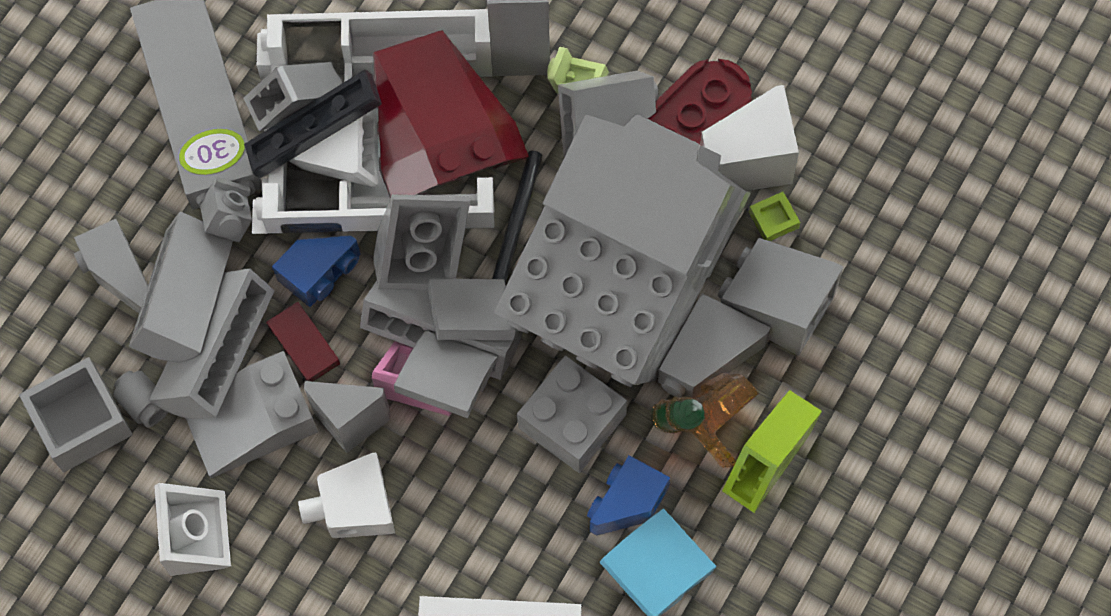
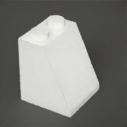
M784 85L775 86L704 130L701 134L700 145L721 155L719 172L746 191L793 183L799 151Z

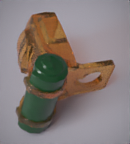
M720 373L707 380L701 386L702 394L694 398H677L674 396L672 399H661L654 404L651 420L655 428L670 434L680 431H691L722 468L733 467L736 460L717 438L715 431L744 408L759 393L743 375Z

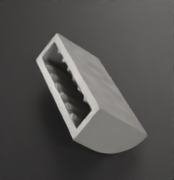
M487 0L493 76L547 75L550 62L549 1Z
M179 211L165 231L129 344L130 348L160 360L173 362L190 360L201 353L233 240L206 233L203 221Z
M251 269L225 272L201 353L186 361H168L149 401L157 407L188 419L216 418L275 290Z
M376 281L364 298L360 328L414 348L425 331L436 334L428 290L378 289ZM516 329L514 341H453L496 355L498 360L490 376L501 380L514 357L523 332Z

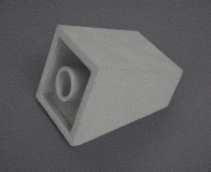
M759 238L753 249L749 247L744 249L736 267L740 268L734 279L727 277L719 290L718 297L721 298V303L771 327L768 340L799 356L834 299L844 267L835 262Z

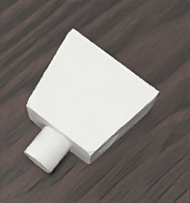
M376 452L320 474L317 477L320 496L298 501L303 524L325 519L332 538L395 533L381 466Z

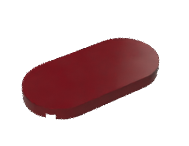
M707 59L699 61L692 65L655 101L656 113L648 119L700 144L701 134L704 130L751 102L752 90L749 76L739 65L729 60L718 59V61H709Z

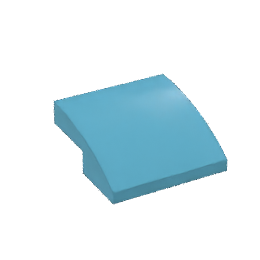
M664 508L634 530L600 561V564L647 616H661L677 604L685 593L711 575L717 567Z

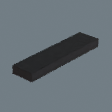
M367 70L361 71L246 142L244 146L252 173L259 178L264 177L382 105L372 74Z

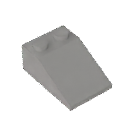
M391 195L378 228L373 258L378 289L428 290L429 278L456 279L470 206L469 196Z
M284 351L251 364L236 373L216 418H186L210 478L318 433Z

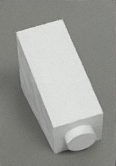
M370 111L293 158L290 162L302 170L370 187L377 186L378 116Z

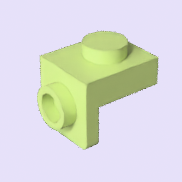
M559 47L556 57L552 58L549 62L547 76L555 92L558 94L559 84L604 77L608 75L609 71L605 64L574 58L567 48Z

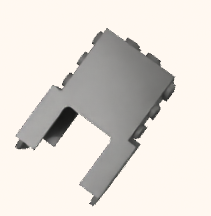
M585 114L542 203L545 207L494 313L507 319V324L524 333H529L530 331L542 337L541 341L548 346L560 351L566 349L577 355L576 359L583 364L595 369L598 366L612 373L611 377L627 386L632 387L633 384L639 385L655 381L658 378L662 363L677 339L707 277H710L751 193L719 172L720 154L645 117L635 114L625 126H621Z

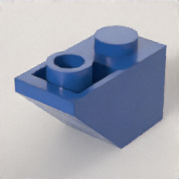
M352 236L297 240L272 268L277 281L308 307H311L317 300L322 301L330 294L334 286L333 283L343 273L348 274L355 268L361 254L357 240Z
M628 455L623 466L617 463L612 469L606 482L610 488L604 498L597 496L588 511L587 517L591 519L590 532L598 536L645 523L654 516L669 489L670 477Z

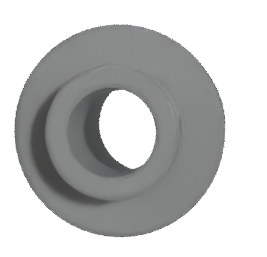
M128 371L115 382L114 386L116 389L113 397L138 424L143 423L147 428L158 424L168 414L167 411L149 401L156 385L143 371H136L134 373Z

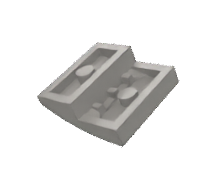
M425 331L406 360L394 384V390L398 394L468 418L479 392L484 391L498 359L496 355L453 340H437L436 334Z

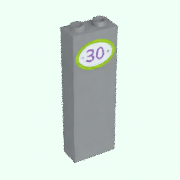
M154 0L131 7L132 17L183 188L192 210L200 208V204L204 201L205 194L215 177L250 187L251 192L248 196L252 195L256 190L262 189L261 179L252 173L244 146L248 142V138L205 1Z

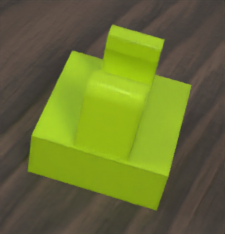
M784 192L749 206V214L764 240L772 241L800 227L801 222Z

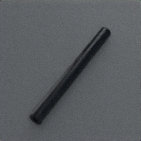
M531 150L528 152L529 157L526 158L492 279H504L505 285L543 156L538 151Z

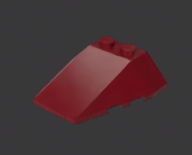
M443 30L373 53L374 82L382 105L378 107L377 135H379L380 142L379 171L390 198L392 194L423 195L434 187L491 167L495 170L529 157L516 122Z

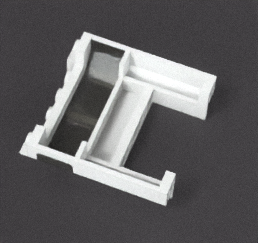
M488 10L267 15V29H261V33H257V69L262 81L276 67L331 62L342 83L363 70L371 73L374 79L373 53L375 51L443 30L479 77H492ZM378 107L371 111L377 116ZM379 135L377 186L370 187L302 170L288 161L270 172L268 178L262 179V197L253 199L252 234L378 231L390 200L379 171ZM493 177L477 178V194L431 195L469 196L470 206L465 228H494Z

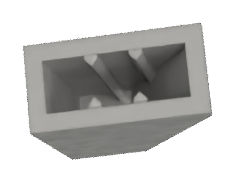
M331 62L280 66L267 75L243 99L258 130L262 131L271 128L342 84V81L336 74Z
M632 71L559 84L558 94L564 157L585 114L621 126H625L635 114L647 119L655 114L658 88L654 81V76L640 71Z
M701 294L659 369L658 383L662 384V388L667 393L675 397L681 398L684 395L693 399L764 348L768 341L771 327L709 296Z

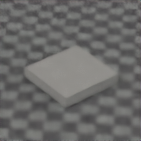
M429 278L428 293L437 340L514 341L516 329L507 324V319L494 313L506 288L504 279Z

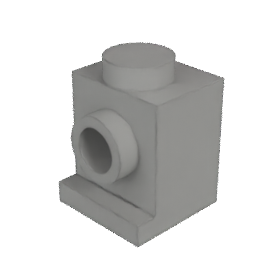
M215 177L205 194L204 201L200 204L206 233L240 242L252 222L248 195L251 192L250 187Z

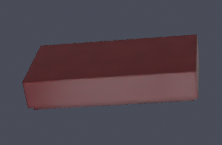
M296 302L266 322L273 335L306 381L314 382L340 365L338 357L299 302Z

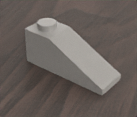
M116 219L74 237L80 249L74 253V256L83 274L90 271L99 285L140 313L148 284Z

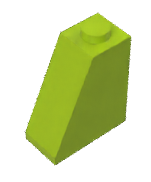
M789 390L745 443L722 492L755 513L811 434L822 411Z

